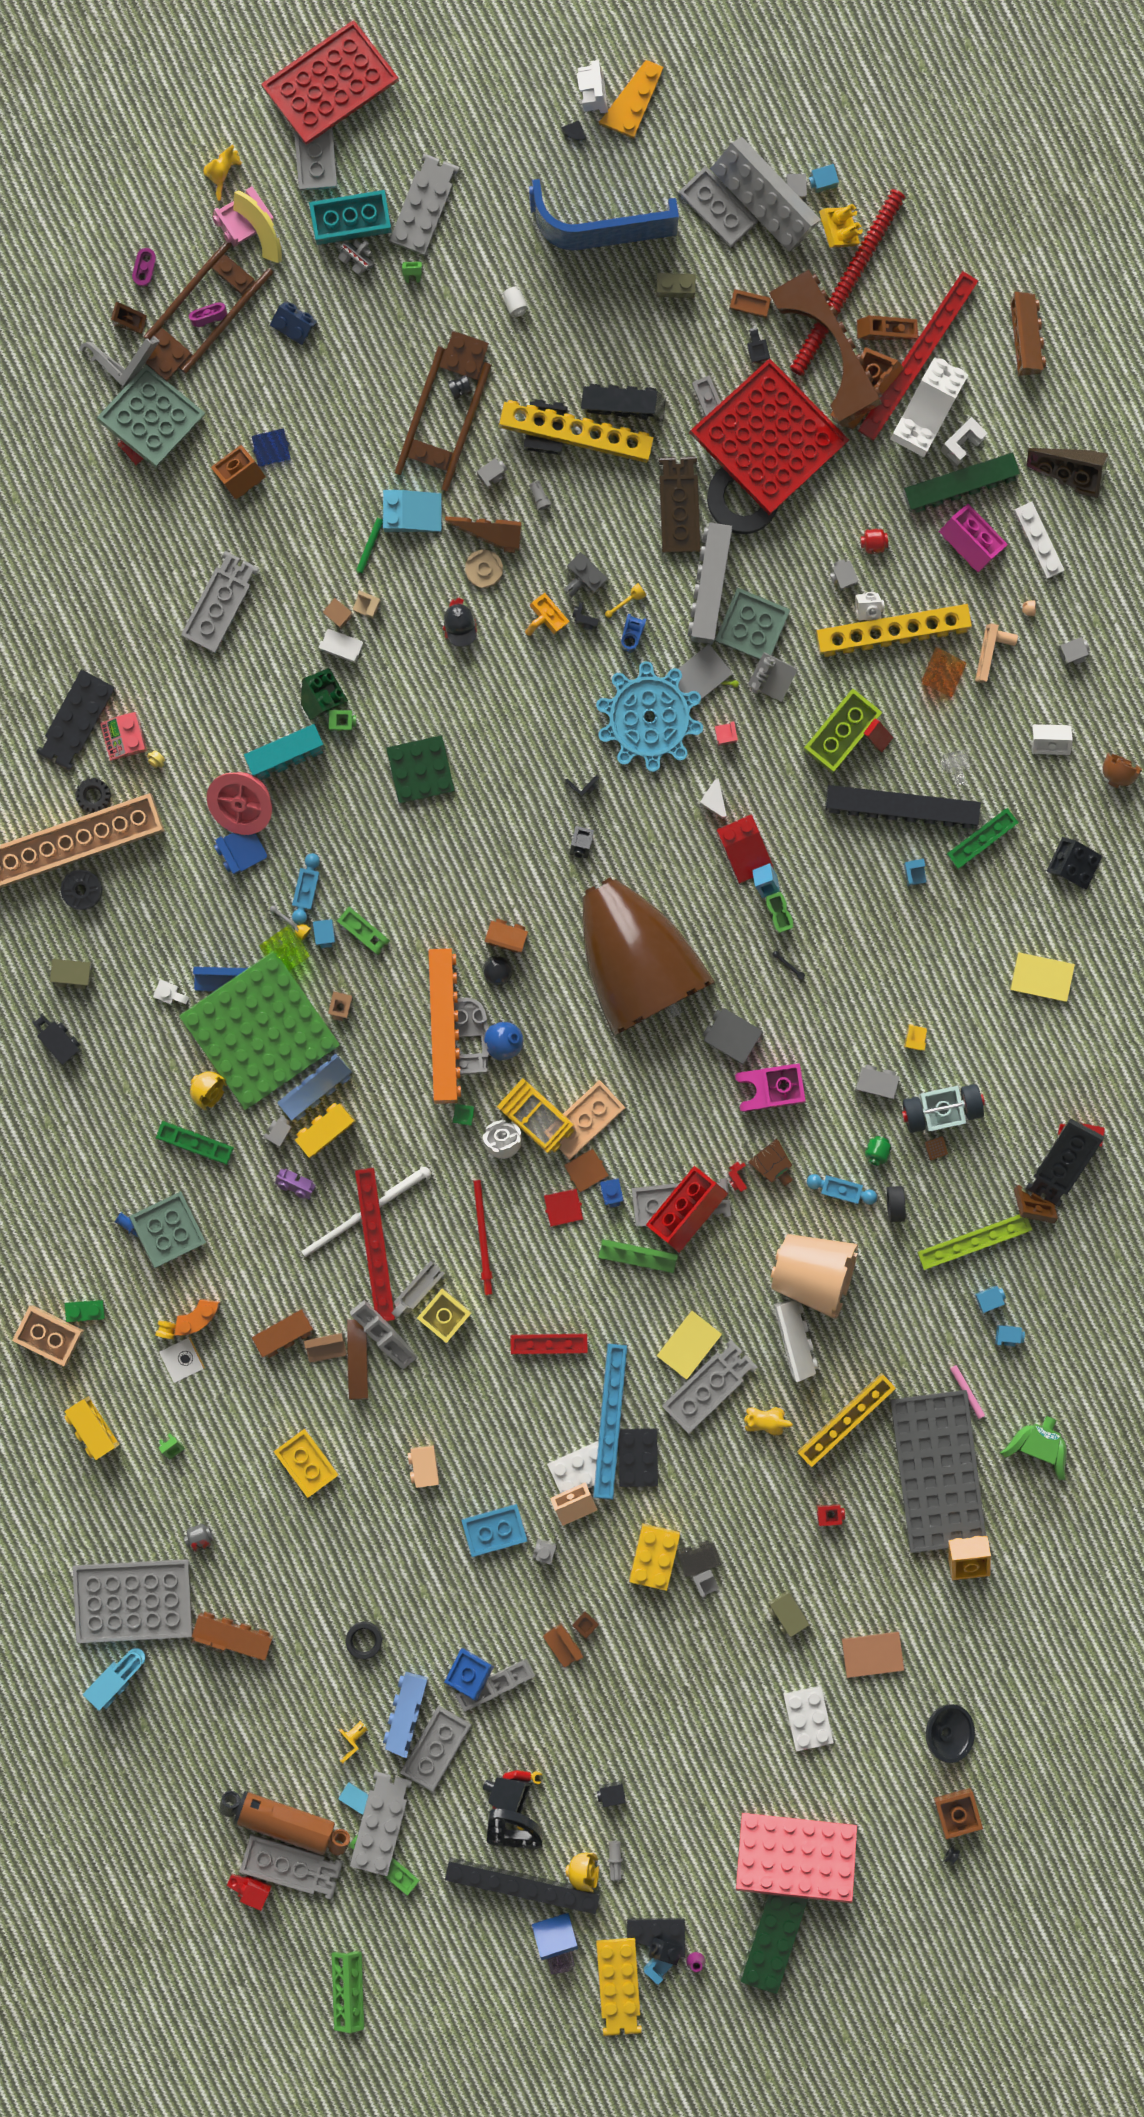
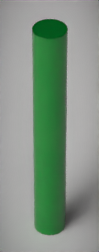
M376 518L356 571L363 574L383 524V520L380 518Z

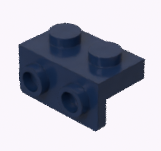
M284 302L278 307L270 326L303 345L317 321L309 313L298 310L293 303Z

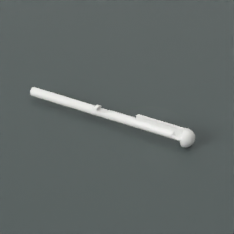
M421 1167L420 1170L385 1192L386 1195L379 1199L380 1207L422 1179L426 1178L429 1180L431 1177L430 1169ZM361 1212L354 1214L351 1219L301 1251L303 1255L307 1257L361 1221Z

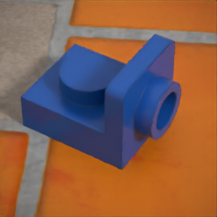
M619 1178L600 1182L605 1205L609 1204V1208L620 1206V1202L624 1201Z

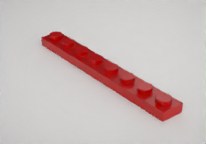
M374 1167L355 1170L374 1310L385 1321L395 1320V1316L392 1314L394 1306Z

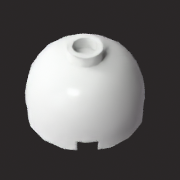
M500 1120L487 1126L486 1132L483 1134V1141L486 1150L492 1156L506 1159L515 1155L520 1149L522 1136L520 1128L514 1122L510 1124L506 1123L505 1120Z

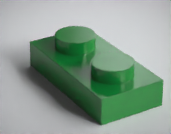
M104 1300L66 1302V1322L105 1319Z

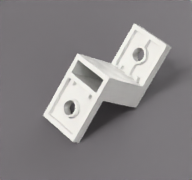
M934 357L890 440L924 457L968 374L960 368L949 365L945 360Z

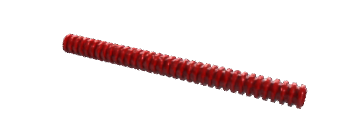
M892 189L890 191L891 195L887 196L888 200L884 201L885 205H882V210H879V215H876V220L872 222L873 226L869 227L870 231H867V236H864V241H861V246L858 247V251L852 257V262H849V267H846V272L840 278L841 282L837 283L838 287L834 288L835 292L831 294L832 297L828 300L829 307L834 306L838 314L841 312L840 309H843V304L847 302L846 298H849V293H852V288H855V283L858 282V278L861 277L864 268L867 267V262H870V257L876 251L875 247L879 246L878 242L882 241L881 237H884V232H887V226L891 225L890 221L894 220L893 216L897 215L896 211H899V206H902V201L906 199L905 195L898 190ZM819 322L814 323V329L810 330L811 334L807 335L808 339H805V344H802V349H799V354L795 356L796 360H793V365L789 367L797 375H805L804 371L808 370L807 366L814 359L813 355L817 354L816 350L820 349L819 345H822V340H825V334L829 333L828 329Z

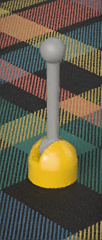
M276 906L270 907L271 913H276L295 928L294 932L297 938L303 941L308 936L311 928L305 924L296 925L279 912Z

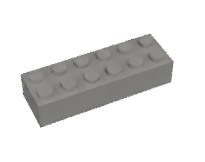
M743 137L732 142L710 168L789 252L799 246L821 221Z
M709 522V526L704 528L702 542H706V545L701 547L699 560L703 561V563L698 566L696 577L700 582L695 585L693 596L697 601L692 604L690 617H694V620L689 623L687 636H691V642L710 645L714 643L732 526Z

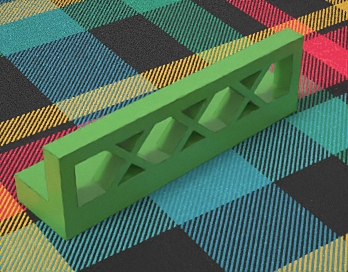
M602 1239L598 1258L674 1273L678 1254Z
M354 1951L347 1954L333 1952L334 2030L346 2033L364 2030L362 1952ZM339 1958H343L342 1968L339 1965ZM340 1977H341L342 1980H343V1984H344L343 1988H342L341 1985L339 1984V1979H340ZM340 1997L344 2000V2007L340 2004ZM341 2016L345 2020V2026H341Z

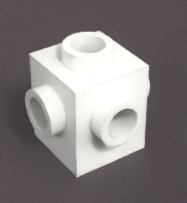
M867 592L855 595V614L858 620L871 621L881 619V612H884V601L880 599L878 593Z

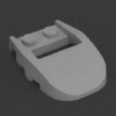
M458 998V1003H454V1010H458L459 1019L458 1022H455V1029H459V1037L481 1036L482 1053L460 1055V1060H456V1066L460 1067L461 1075L487 1074L489 1053L487 1051V1043L484 1041L486 1031L488 1030L485 1009L480 1002L473 998Z

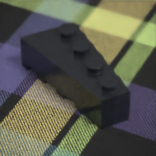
M590 384V386H583L581 409L585 413L608 416L615 412L616 416L625 418L630 417V414H632L634 417L642 420H647L649 416L655 417L659 422H663L666 399L656 388L652 387L638 390V387L627 386L626 389H622L617 385H608L607 388L601 387L599 384Z

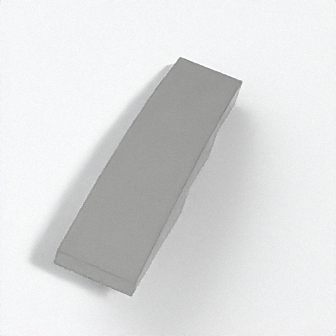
M365 1300L350 1311V1315L363 1326L364 1331L377 1342L378 1347L402 1369L417 1358V1355L399 1334Z
M526 1658L489 1676L477 1701L461 1692H458L455 1696L465 1712L533 1678L535 1674Z

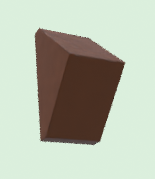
M116 302L111 322L115 327L142 333L147 315Z

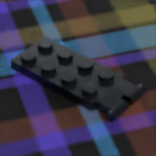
M81 669L45 735L48 738L43 748L39 747L36 754L49 761H52L56 755L58 758L55 764L71 771L73 768L71 761L75 754L80 755L116 688Z
M1070 1118L1033 1176L1035 1177L1032 1184L1028 1182L1025 1189L1038 1196H1041L1042 1193L1046 1194L1045 1200L1060 1207L1062 1203L1060 1198L1063 1194L1068 1195L1102 1143L1104 1136Z

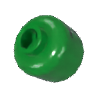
M875 1136V1138L868 1141L864 1154L869 1159L868 1162L870 1164L879 1166L888 1162L892 1151V1146L889 1144L890 1141L888 1139Z

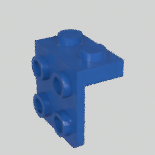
M231 833L224 838L221 836L215 839L217 844L214 847L219 856L223 854L226 860L223 864L228 873L232 871L236 875L267 858V853L256 833L251 835Z

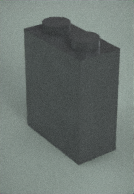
M724 1007L721 1011L717 1009L712 1018L715 1022L712 1027L707 1026L702 1034L705 1037L703 1041L737 1062L744 1064L763 1031Z

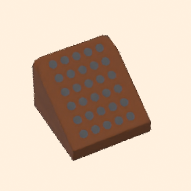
M943 1136L923 1142L929 1160L948 1154Z

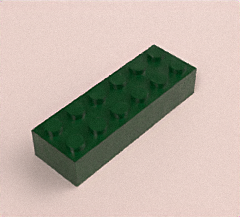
M766 1894L739 1976L741 1983L774 1994L778 1993L808 1898Z

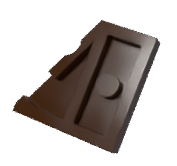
M1016 1185L1014 1193L1020 1217L1055 1224L1058 1219L1055 1205L1034 1193L1029 1195L1023 1192L1022 1186Z

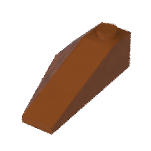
M445 517L446 524L497 548L504 549L506 553H515V551L520 549L521 522L496 519L495 523H491L489 520L480 518L476 522H472L470 518Z

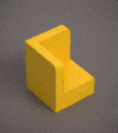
M909 1024L904 1048L925 1051L927 1029Z

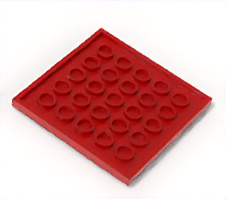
M770 358L689 432L768 515L776 510L849 442V439Z

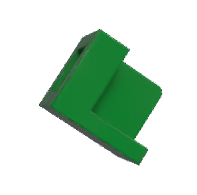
M455 1104L452 1123L472 1126L475 1106Z

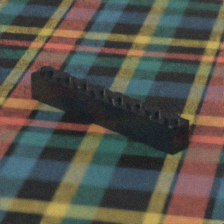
M833 785L827 786L825 810H829L830 814H840V811L848 812L849 816H859L860 813L867 814V818L878 819V816H886V820L897 821V818H905V822L916 823V820H923L924 824L935 825L936 822H941L946 827H954L955 824L962 825L964 829H973L974 826L977 827L979 825L981 802Z
M452 1857L449 1858L445 1881L596 1914L600 1898V1891L598 1890L593 1892L580 1891L571 1884Z

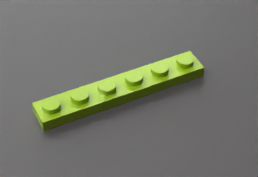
M1020 1214L917 1251L923 1270L1032 1231L1028 1218L1020 1217Z

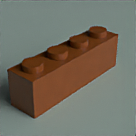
M204 1611V1614L200 1613L198 1615L192 1638L197 1637L224 1646L226 1649L264 1661L267 1658L273 1636L270 1635L269 1631L259 1629V1631L251 1629L252 1626L248 1624H234L233 1620L223 1617L222 1620L215 1618V1614Z

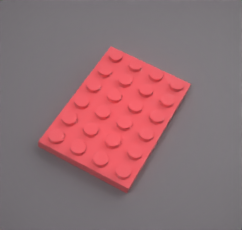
M742 1813L736 1891L852 1903L857 1825Z

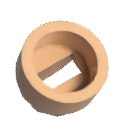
M1026 601L1022 606L1023 613L1028 616H1035L1036 601Z

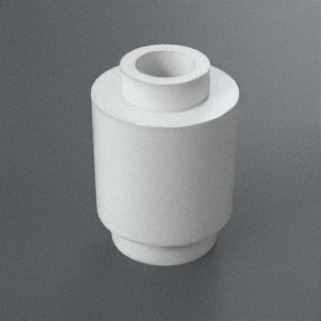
M516 286L506 289L503 292V300L510 315H515V317L523 315L528 306L521 291Z

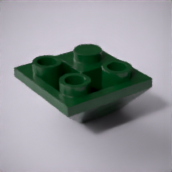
M330 668L302 679L301 706L310 721L327 714L329 710H334L348 701Z

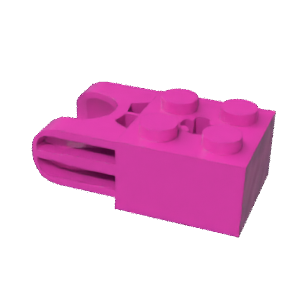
M800 1063L735 1074L736 1081L739 1083H751L757 1089L753 1099L740 1104L739 1108L742 1112L806 1103ZM783 1081L789 1084L785 1091H782V1088L779 1089Z

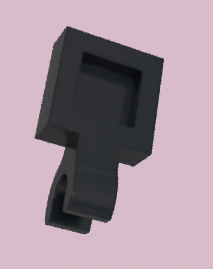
M757 327L750 329L749 333L752 343H747L751 363L769 359L770 354L766 339L760 340Z

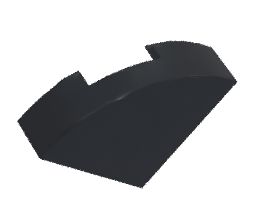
M579 120L561 127L567 137L577 141L586 140Z

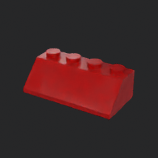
M694 1165L647 1222L646 1226L680 1253L728 1195V1192Z

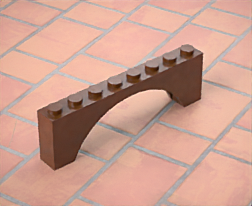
M807 270L772 290L769 294L780 314H798L809 317L826 327L836 338L842 354L843 375L839 391L830 407L840 425L844 426L881 405L880 397H882V394L877 386L873 387L871 381L874 379L869 370L864 371L862 365L865 363L861 355H856L853 351L856 346L851 337L849 339L846 338L844 333L847 330L843 322L838 323L835 318L838 316V313L834 306L829 307L827 301L830 299L825 289L820 290L818 285L821 282L816 273L812 275L810 270Z

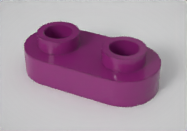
M142 248L137 253L132 278L134 283L140 287L148 286L152 281L157 258L154 251L150 248ZM146 256H149L150 261L145 262L144 258ZM146 275L145 280H140L139 277Z
M214 303L192 311L189 314V320L192 326L203 327L208 323L223 320L227 315V309L224 303Z

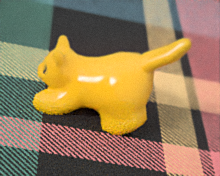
M233 144L223 151L218 159H214L207 164L203 170L204 175L217 185L216 197L218 201L221 200L223 182L230 167L242 164L239 152L234 150Z
M753 1407L746 1409L748 1414L744 1419L747 1424L745 1426L746 1431L764 1430L771 1435L779 1436L783 1433V1428L793 1426L790 1421L784 1420L785 1412L781 1408L775 1407L768 1411H761Z

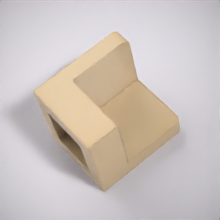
M359 590L353 611L374 619L381 600Z

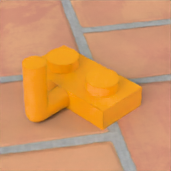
M544 593L529 605L539 617L529 625L525 633L531 636L541 624L545 623L551 632L556 634L570 621Z

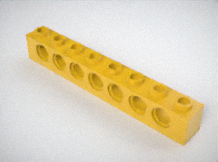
M508 400V402L503 404L498 428L647 463L649 460L654 438L650 437L649 433L638 432L637 434L625 427L616 429L612 428L613 425L608 423L595 424L591 419L583 418V420L575 419V416L571 414H564L562 416L550 409L541 411L533 405L524 407L520 406L519 402ZM522 413L525 416V420L520 422L516 420L515 415ZM542 418L544 424L537 426L534 423V419ZM559 422L562 424L563 429L555 430L552 424ZM574 426L579 427L581 434H573L571 428ZM597 431L600 438L592 439L590 432ZM611 435L616 436L618 443H610L608 437ZM634 440L637 443V447L630 448L627 445V441Z
M968 604L824 628L816 630L815 633L819 655L824 654V657L836 655L835 652L839 651L847 654L855 652L854 649L862 648V651L873 649L874 645L881 644V647L892 646V642L897 641L900 644L910 643L911 639L914 638L922 641L930 639L932 635L945 637L949 635V632L956 631V634H963L968 632L967 629H970L972 624ZM947 617L954 618L955 625H947L945 619ZM927 621H935L936 628L929 629L926 624ZM908 624H915L918 628L917 632H910ZM896 627L899 630V634L892 636L889 633V628ZM877 630L880 633V638H871L870 631ZM858 633L861 636V641L853 642L851 635ZM833 637H840L842 644L840 646L834 645L832 642Z

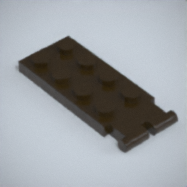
M697 456L680 457V464H676V457H659V465H663V476H659L662 553L701 551L698 475H694V464H697Z

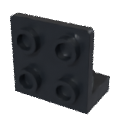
M1062 837L1047 872L1063 877L1082 889L1087 890L1102 855L1076 840Z

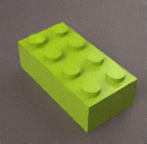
M852 688L807 743L803 751L833 774L864 736L863 733L875 718H879L882 711Z

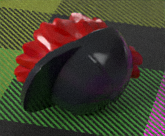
M461 597L451 600L449 608L444 614L443 627L445 638H449L450 643L458 647L473 643L477 632L476 619L471 609L463 605L464 600Z

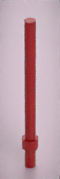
M473 1180L483 1271L481 1272V1280L484 1281L485 1295L492 1294L491 1279H493V1275L489 1265L481 1180Z

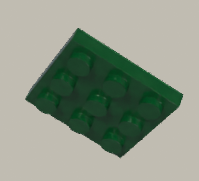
M442 735L386 747L399 804L455 792Z

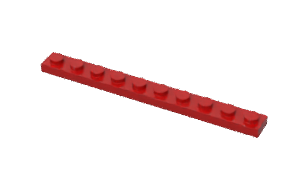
M964 271L961 272L902 362L903 371L880 397L882 404L869 412L858 432L872 441L876 439L977 285V279Z

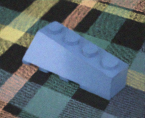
M338 1054L331 1057L332 1060L321 1065L316 1070V1073L308 1076L300 1086L295 1087L277 1102L291 1121L294 1119L299 1121L306 1115L305 1111L309 1107L314 1109L321 1103L320 1098L324 1095L328 1097L335 1092L336 1085L339 1083L343 1085L351 1079L350 1074L352 1071Z
M405 1672L404 1676L400 1675L398 1687L401 1688L400 1694H395L393 1706H396L395 1713H390L388 1724L391 1725L390 1732H385L383 1743L386 1744V1750L404 1758H407L428 1677L410 1672Z

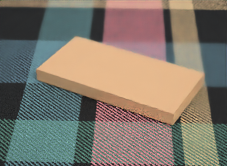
M600 1080L563 1113L575 1124L573 1134L568 1139L564 1138L560 1142L562 1145L559 1149L569 1160L625 1109L624 1105ZM558 1118L544 1133L550 1139L564 1122Z

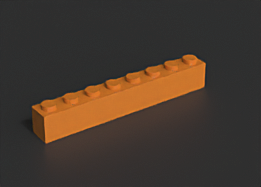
M452 948L429 949L433 1093L435 1104L458 1103V1098L461 1097V1086H457V1079L461 1078L460 1067L456 1066V1060H460V1049L456 1048V1041H459V1029H455V1022H458L459 1019L458 1010H454V1003H458L457 991L454 992V984H457V973H453V965H456V954H452Z

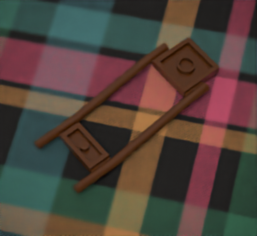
M225 241L143 336L144 339L148 338L149 340L155 336L160 341L145 365L149 366L166 381L179 368L183 373L187 374L251 297L274 273L272 269L268 268L255 281L233 260L224 255L232 246L231 242ZM213 269L217 275L243 296L193 355L165 331L162 326L208 271Z
M452 331L447 349L440 346L437 347L394 472L395 474L402 475L408 457L447 471L441 489L449 491L492 364L483 362L489 346L488 342ZM439 367L479 380L454 452L414 439Z

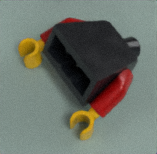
M520 1770L506 1772L503 1776L497 1777L495 1782L486 1780L483 1790L491 1793L488 1802L492 1805V1809H504L522 1814L532 1785L529 1781L532 1780L535 1784H540L541 1781H535V1776L542 1774L538 1771L532 1774L531 1772Z

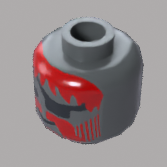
M199 1524L187 1529V1536L184 1537L187 1548L191 1547L193 1551L197 1552L210 1547L214 1537L209 1526L206 1527L205 1524Z

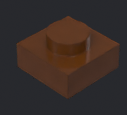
M586 1611L572 1624L585 1638L599 1625Z

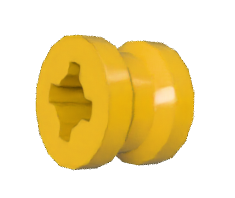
M158 1320L159 1328L155 1336L174 1339L175 1335L173 1332L176 1324Z

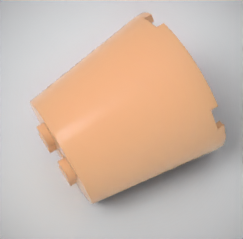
M788 1234L776 1254L777 1263L771 1273V1278H773L771 1289L831 1318L837 1319L843 1306L840 1300L842 1295H847L858 1254L854 1251L858 1250V1245Z

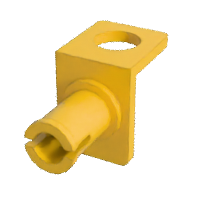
M361 1721L348 1733L344 1732L341 1728L338 1730L354 1747L340 1760L342 1764L359 1749L355 1741L368 1731L366 1726L358 1731L364 1725Z

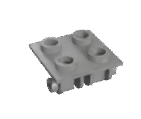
M764 652L748 686L752 687L751 691L756 694L762 692L782 702L798 669Z

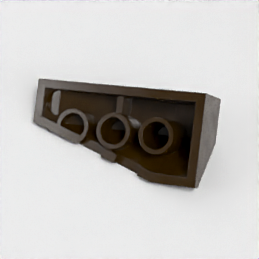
M1029 448L1026 466L1044 476H1051L1059 480L1058 483L1074 488V491L1079 494L1099 498L1106 472L1108 454L1092 450Z

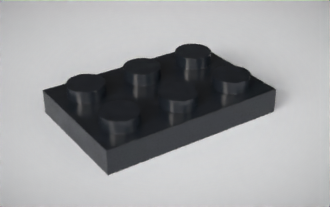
M657 1428L619 1429V1487H658Z

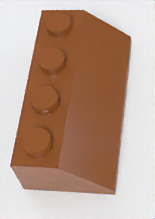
M1014 292L1010 305L1018 376L1041 374L1043 368H1046L1045 356H1042L1041 349H1044L1043 337L1039 335V330H1042L1041 318L1037 316V311L1040 310L1039 300H1036L1035 294Z

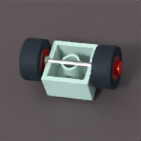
M977 1084L961 1087V1096L958 1086L919 1094V1097L903 1100L904 1111H902L903 1122L907 1124L910 1133L924 1131L925 1129L926 1131L938 1130L965 1124V1114L968 1120L983 1118L985 1100L983 1094H980Z

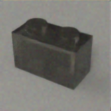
M708 1539L699 1542L697 1547L691 1548V1546H686L680 1549L681 1552L677 1554L685 1577L722 1565L714 1541L710 1542Z

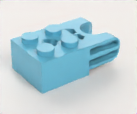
M132 1648L117 1664L113 1662L82 1695L98 1710L102 1707L107 1709L116 1699L114 1695L116 1693L120 1695L129 1685L127 1681L145 1662V1652L140 1648Z

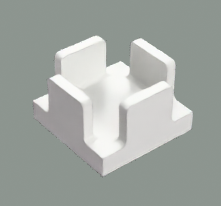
M599 60L591 61L592 66L578 68L577 73L579 91L583 92L582 107L584 111L599 109L600 113L608 112L604 75Z

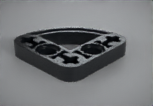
M492 1809L489 1811L488 1844L526 1849H539L542 1847L543 1832L535 1821L514 1811L504 1809ZM505 1823L516 1825L526 1831L505 1829Z

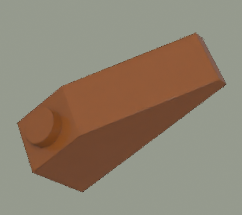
M868 315L857 320V339L901 340L918 338L917 319Z

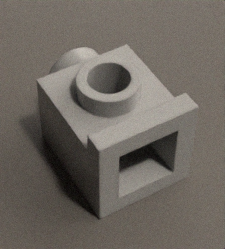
M495 458L477 470V475L489 490L492 482L496 484L504 478L502 475L505 474L507 468L502 461L498 462Z
M281 1116L277 1122L273 1121L268 1129L270 1134L265 1133L263 1137L281 1147L293 1128L289 1125L291 1121Z
M538 1538L532 1557L536 1558L537 1561L551 1565L556 1544Z

